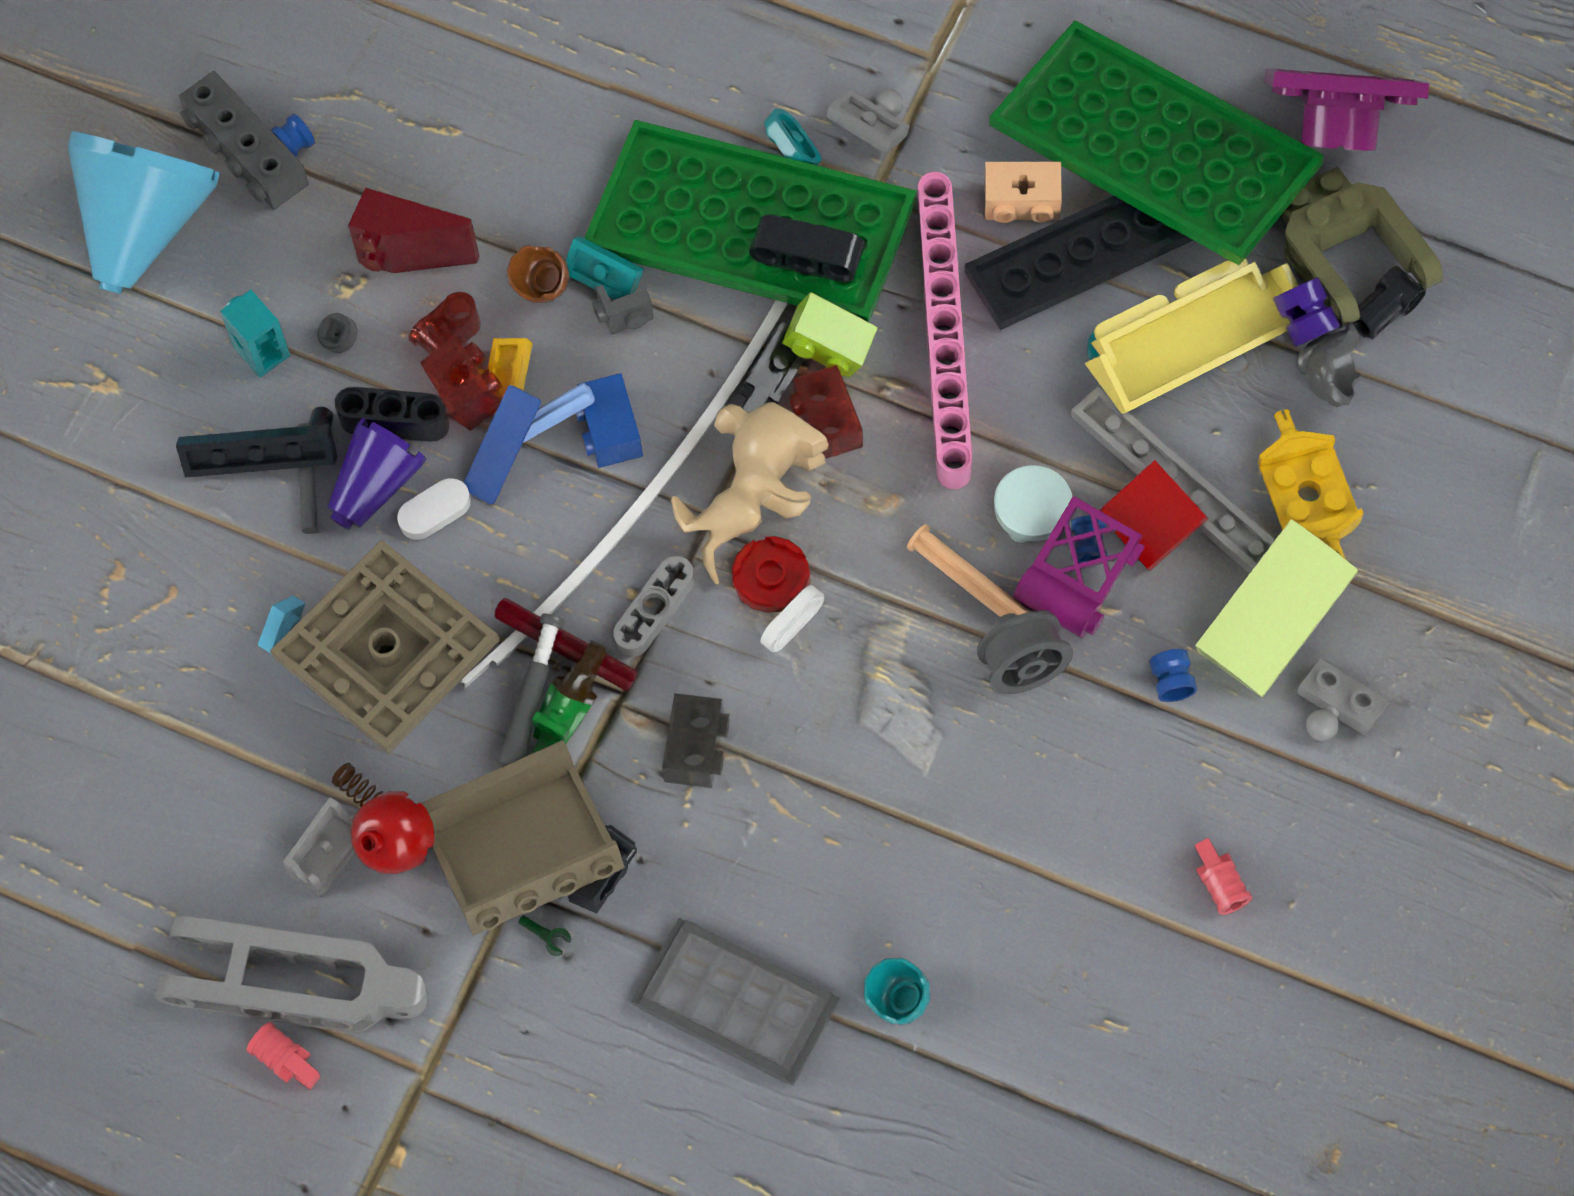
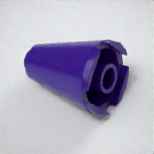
M361 418L358 424H356L327 506L333 512L330 519L347 530H350L352 525L361 528L423 466L427 460L426 457L418 451L414 458V455L407 451L410 444L374 422L369 426L366 419Z

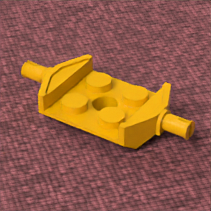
M1284 409V414H1282L1280 410L1274 414V419L1277 422L1281 436L1259 455L1257 464L1282 531L1292 519L1346 559L1340 545V540L1350 534L1360 524L1364 512L1362 508L1357 509L1334 450V435L1299 431L1295 428L1290 411ZM1310 487L1317 491L1319 498L1315 501H1305L1299 496L1298 491L1301 488Z

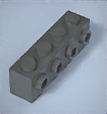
M215 70L179 95L184 109L180 114L185 123L192 130L198 128L204 134L202 138L208 148L214 154L220 152L226 158L224 161L230 172L236 178L242 176L248 182L247 187L258 202L265 200L275 210L309 185L304 165Z

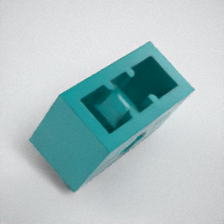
M252 289L243 295L232 298L220 310L233 348L259 378L290 357L279 320Z

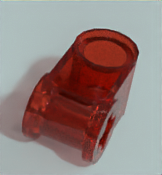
M466 292L451 293L433 311L413 326L409 334V341L414 346L420 345L427 351L435 365L445 364L461 346L480 330L481 319L475 300ZM459 313H469L464 318H454Z

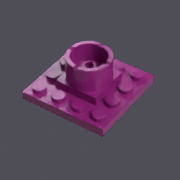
M1265 68L1264 83L1272 86V92L1279 95L1302 97V102L1305 104L1301 143L1305 144V146L1337 149L1340 146L1344 147L1345 150L1376 151L1380 110H1384L1385 100L1394 104L1417 105L1418 98L1428 99L1429 83L1415 79Z

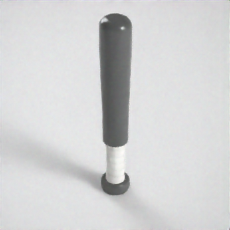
M543 613L540 617V624L543 625L539 636V642L537 643L533 660L529 661L500 752L499 764L502 767L522 759L526 755L533 729L532 718L538 710L549 671V666L547 665L553 642L555 641V635L558 629L560 630L564 626V619L547 613Z

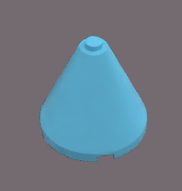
M71 131L67 147L93 279L100 281L99 289L121 294L123 287L132 288L217 187L220 172H214L213 169L140 147H132L116 143L113 140Z

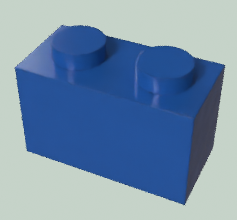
M622 373L584 382L591 388L595 397L593 404L575 413L578 423L585 421L588 432L582 433L587 456L595 455L598 468L643 457L641 439Z

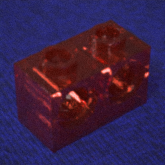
M838 365L793 378L794 394L789 395L793 413L797 416L802 415L806 423L826 437L829 445L828 449L822 452L824 457L828 459L862 448L863 429ZM814 395L826 397L822 401H814L810 398ZM828 427L839 429L838 432L833 434L823 432Z

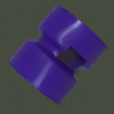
M1319 277L1273 298L1281 318H1287L1290 321L1286 329L1295 347L1341 326L1333 308L1324 304L1327 295Z

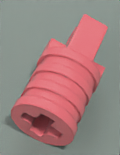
M1209 838L1195 844L1194 846L1204 863L1196 871L1202 883L1207 886L1209 894L1212 895V899L1215 905H1217L1218 913L1220 915L1230 914L1247 905L1253 897L1246 890L1244 882L1241 881V877L1238 871L1235 870L1236 866L1229 853L1219 857Z
M272 1022L263 1025L247 1046L246 1051L250 1055H255L260 1062L265 1063L270 1070H273L275 1075L286 1083L293 1077L311 1090L321 1078L319 1072L306 1062L311 1054L298 1043L295 1044L288 1036L286 1037L282 1031L276 1029Z

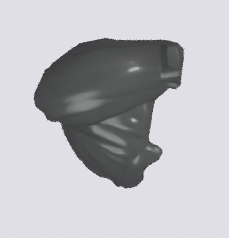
M1352 323L1347 324L1344 331L1325 334L1312 340L1299 353L1296 360V367L1301 374L1307 376V382L1311 391L1320 399L1335 407L1349 405L1355 393L1354 386L1361 376L1360 373L1356 372L1351 356L1359 339L1358 330Z

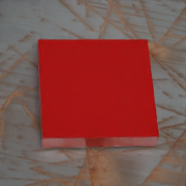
M1156 460L1099 510L1142 535L1139 543L1144 545L1145 548L1138 559L1149 571L1156 567L1209 519ZM1114 531L1126 545L1130 538L1119 531Z

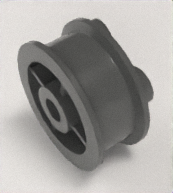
M1048 610L1027 612L1020 615L1010 613L1001 616L996 620L995 627L981 639L977 646L979 660L985 665H989L991 670L989 681L992 688L1004 694L1025 692L1049 682L1064 671L1073 657V650L1070 644L1061 640L1058 634L1060 629L1058 618Z

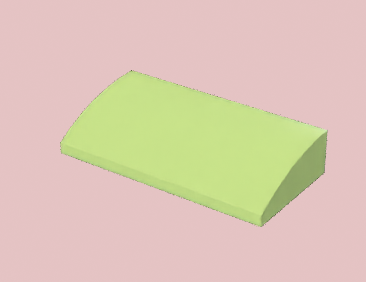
M1291 519L1195 645L1197 652L1263 698L1358 573V570L1331 547Z

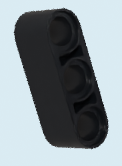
M764 215L760 218L749 254L754 260L765 265L838 282H851L854 280L866 244L859 236L850 232L776 215Z
M347 387L341 390L334 400L340 424L343 430L349 434L354 433L356 424H358L361 418H365L369 426L374 422L401 439L438 441L447 435L450 428L443 400L438 395L431 393ZM353 408H362L355 414L347 413ZM391 411L400 412L394 417H385ZM428 415H438L431 421L423 420Z

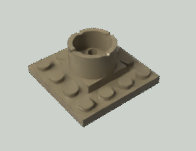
M381 539L270 650V653L278 663L389 755L500 640L494 630Z

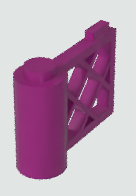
M1073 496L1034 563L1020 579L1013 598L1034 611H1050L1058 618L1061 627L1080 638H1083L1087 633L1094 635L1104 619V614L1100 613L1103 602L1126 563L1133 567L1145 548L1144 545L1139 543L1142 535ZM1077 508L1091 516L1094 531L1072 536L1069 521ZM1097 519L1110 527L1099 529ZM1065 530L1067 538L1059 540ZM1119 531L1130 538L1122 552L1106 556L1101 535ZM1096 537L1101 558L1079 564L1074 542ZM1069 544L1074 565L1056 569L1046 563L1053 548ZM1117 560L1110 571L1108 562ZM1103 563L1106 580L1100 590L1096 592L1085 585L1081 569ZM1076 571L1078 581L1065 573Z

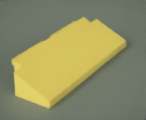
M1244 259L1240 266L1227 260L1178 284L1174 289V295L1177 300L1169 303L1165 296L1156 295L1096 325L1094 335L1097 340L1091 342V344L1100 356L1084 364L1121 414L1127 413L1287 332L1286 328L1290 321L1287 318H1281L1273 298L1299 285L1288 263L1261 275L1255 262L1248 264L1247 260Z

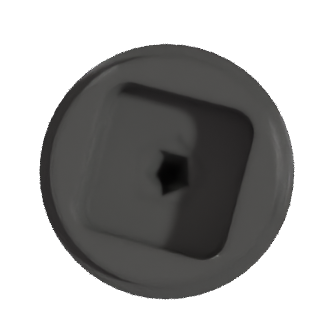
M341 313L328 315L322 320L318 328L320 344L334 353L346 352L354 345L357 338L355 322Z

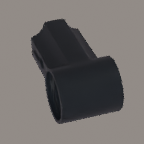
M1396 265L1380 279L1375 287V291L1358 305L1360 317L1359 320L1352 324L1363 338L1368 337L1373 340L1400 314L1406 316L1411 313L1424 298L1426 289Z

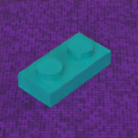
M581 236L573 239L566 258L570 277L593 289L603 284L608 297L614 300L636 292L644 271L643 268Z

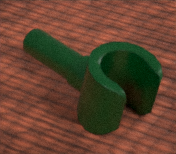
M525 915L519 919L518 924L546 942L547 951L553 956H560L563 953L561 949L553 946L551 943L553 938L561 937L566 942L571 943L570 933L563 928L549 930Z

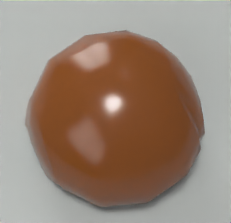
M526 245L511 257L507 268L509 285L519 296L533 303H547L560 297L566 290L570 277L567 261L550 247Z

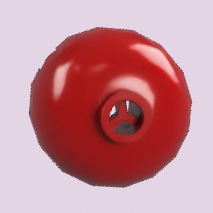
M388 791L369 800L356 813L350 832L351 842L357 857L366 867L381 874H401L424 864L427 860L425 857L428 849L434 845V826L427 809L421 802L415 804L412 799L406 797L410 794L404 791Z

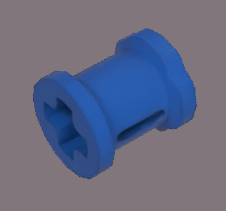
M1090 515L1080 516L1072 520L1071 530L1075 533V536L1094 531ZM1097 519L1099 529L1106 528V524ZM1096 537L1075 542L1079 564L1101 558Z

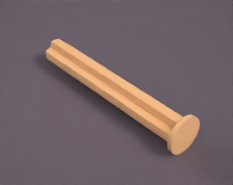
M927 524L921 526L907 544L909 551L916 550L999 617L1010 613L1020 615L1030 612L929 532L930 527Z

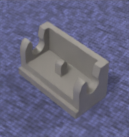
M329 797L282 862L291 879L320 897L325 895L355 853L350 832L356 814L353 813L352 816L347 814L342 809L341 804Z

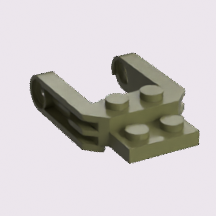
M1338 166L1311 178L1280 216L1287 225L1284 257L1303 283L1319 277L1327 295L1324 304L1333 308L1341 325L1338 328L1359 320V308L1353 294L1323 255L1322 251L1360 235L1370 227H1373L1407 273L1411 272L1422 287L1427 289L1443 281V270L1437 256L1384 187L1359 182L1352 185Z

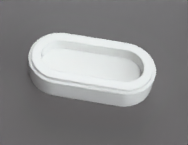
M444 479L404 503L399 509L397 516L402 533L410 539H425L464 515L469 509L471 502L467 486L458 479Z
M813 585L803 589L768 625L761 637V644L771 652L781 650L818 612L823 604L824 594Z

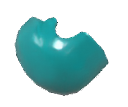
M885 958L872 966L864 980V999L866 1004L884 1021L892 1025H906L923 1015L931 999L930 985L924 973L909 960L904 958Z

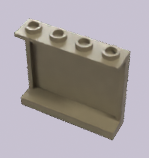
M564 740L422 802L434 826L435 840L432 849L473 936L483 931L492 930L505 921L523 913H530L543 904L561 896L570 895L583 886L599 879L608 878L613 873L625 868L618 845L615 840L612 841L574 767Z

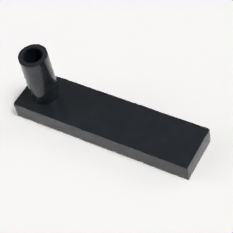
M322 406L312 410L307 426L179 437L176 443L185 478L335 465L338 457L331 432L334 415L330 409Z

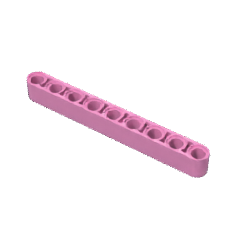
M930 172L922 176L918 183V220L936 475L942 486L948 489H960L967 485L971 479L972 445L951 181L945 174ZM938 194L940 197L932 198L928 195ZM938 226V227H942V228H944V229H943V230L936 231V230H932V229H930V228H931V227ZM942 259L947 262L938 264L933 262V260ZM939 292H945L949 295L946 297H938L934 294ZM945 325L952 329L942 331L937 329V327ZM943 359H950L954 361V363L950 365H945L940 363L939 361ZM946 393H953L957 395V397L953 399H945L944 397H942V395ZM954 427L960 431L950 434L945 432L944 429ZM950 462H958L963 466L957 469H952L947 467L946 464Z

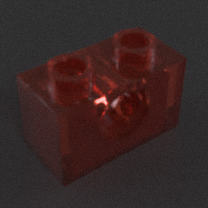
M455 335L420 363L451 416L471 431L497 411L503 398L499 390L503 386L490 369H485L482 363L486 361V357L474 342L467 344Z

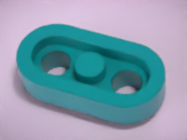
M774 109L764 121L767 137L778 146L786 158L818 166L822 160L821 155L799 122L788 112L782 109Z

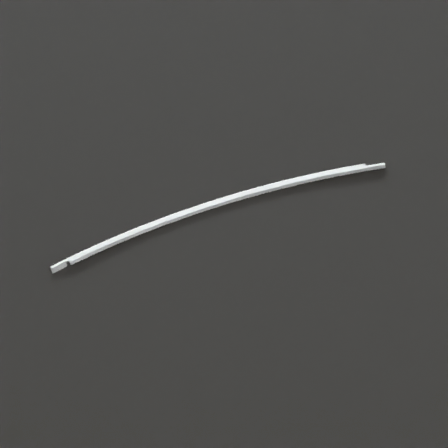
M775 301L735 368L671 458L604 539L533 613L540 617L543 613L552 614L600 564L646 511L716 419L719 410L728 402L771 335L788 303ZM515 630L461 680V683L465 684L464 688L468 687L486 671L491 661H495L496 666H498L528 636Z

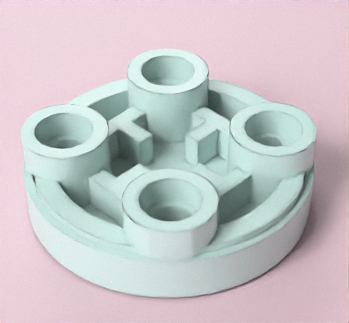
M1037 465L1019 467L1004 476L996 488L994 496L995 516L1001 527L1009 533L1010 538L1015 542L1025 543L1027 541L1046 540L1072 498L1071 489L1062 476L1049 468Z

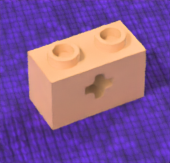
M985 162V220H995L1000 223H1008L1013 220H1033L1038 223L1060 220L1062 203L1061 162Z

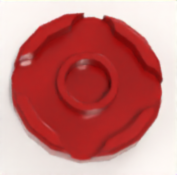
M769 536L756 542L753 540L736 554L732 566L733 588L740 600L754 610L765 613L782 612L809 585V563L802 549L788 539Z

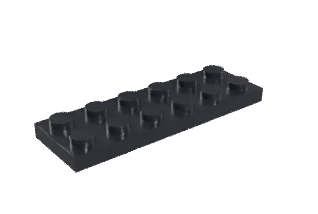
M1112 196L966 263L964 272L997 326L1002 330L1194 240L1123 200Z

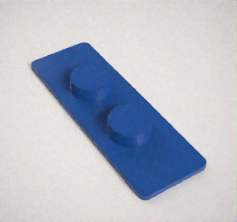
M513 385L507 387L463 482L471 495L488 504L496 502L541 405L540 399Z

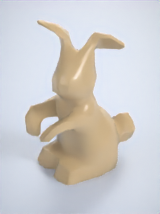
M774 402L764 403L751 412H746L740 406L729 404L717 413L714 427L721 434L730 433L735 436L732 451L736 474L730 488L718 494L710 506L699 515L693 514L677 496H673L671 499L674 518L684 533L709 530L708 539L701 553L703 564L716 585L720 582L715 568V550L721 544L741 534L754 531L762 523L760 506L775 511L785 519L800 516L809 506L812 497L806 491L796 492L780 480L788 469L794 465L809 472L826 463V458L822 454L823 451L828 449L829 445L826 437L797 415Z

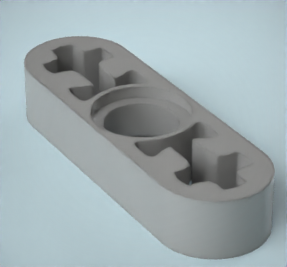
M681 556L666 558L614 627L613 636L615 646L621 654L628 657H636L643 654L690 592L695 578L693 566L689 560ZM679 570H682L684 580L675 579L670 586L669 594L665 590L670 583L669 572L676 574ZM659 598L666 605L661 613L651 615L644 611V603L648 599ZM638 616L643 622L638 630L640 640L632 639L629 643H626L624 633H634L639 626L638 618L635 617Z

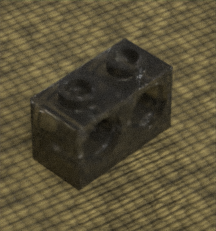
M674 693L662 765L664 782L712 788L714 774H722L724 751H718L720 737L727 738L730 725V714L724 713L722 699ZM703 717L710 720V723L702 728L691 725V722L696 718ZM694 754L705 758L698 765H689L684 762L688 756Z

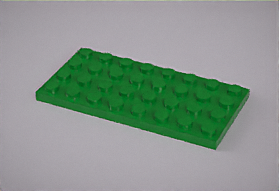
M1076 20L1073 21L989 116V126L1051 161L1061 162V166L1238 266H1240L1323 165L1324 155L1316 150L1305 146V144Z
M634 120L584 238L632 263L796 306L811 292L870 322L916 203L917 192L916 190ZM764 215H776L850 232L859 236L866 245L854 280L851 282H838L765 265L754 260L749 254V249L760 218Z

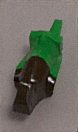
M591 640L578 663L568 670L565 676H557L550 684L540 711H537L532 718L533 726H535L533 737L538 741L531 754L562 740L566 744L593 706L597 695L593 692V681L607 654L605 647Z

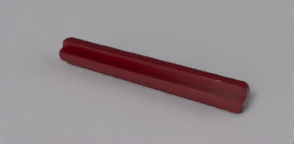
M503 598L495 609V618L539 642V636L543 625L540 624V616L508 598ZM558 629L552 650L577 664L589 643L564 629ZM606 654L597 675L624 691H628L637 678V671Z

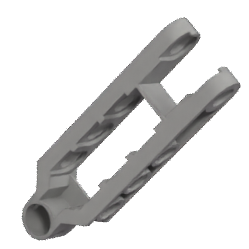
M191 916L174 917L169 940L175 942L176 939L187 944L205 946L212 952L231 954L225 982L169 974L161 975L155 993L156 1000L170 1006L356 1034L363 1033L385 1017L397 1019L414 1018L424 1011L428 1003V991L422 977L416 971L408 968L388 966L372 943ZM258 954L287 958L288 962L297 964V961L300 960L327 964L329 969L337 970L338 966L366 970L361 994L351 1001L242 985L248 957L257 958Z

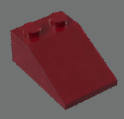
M366 187L348 224L358 262L371 271L379 272L383 270L390 273H402L475 264L480 258L472 219Z

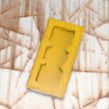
M493 338L479 410L484 414L496 413L509 385L524 390L533 345L527 338Z

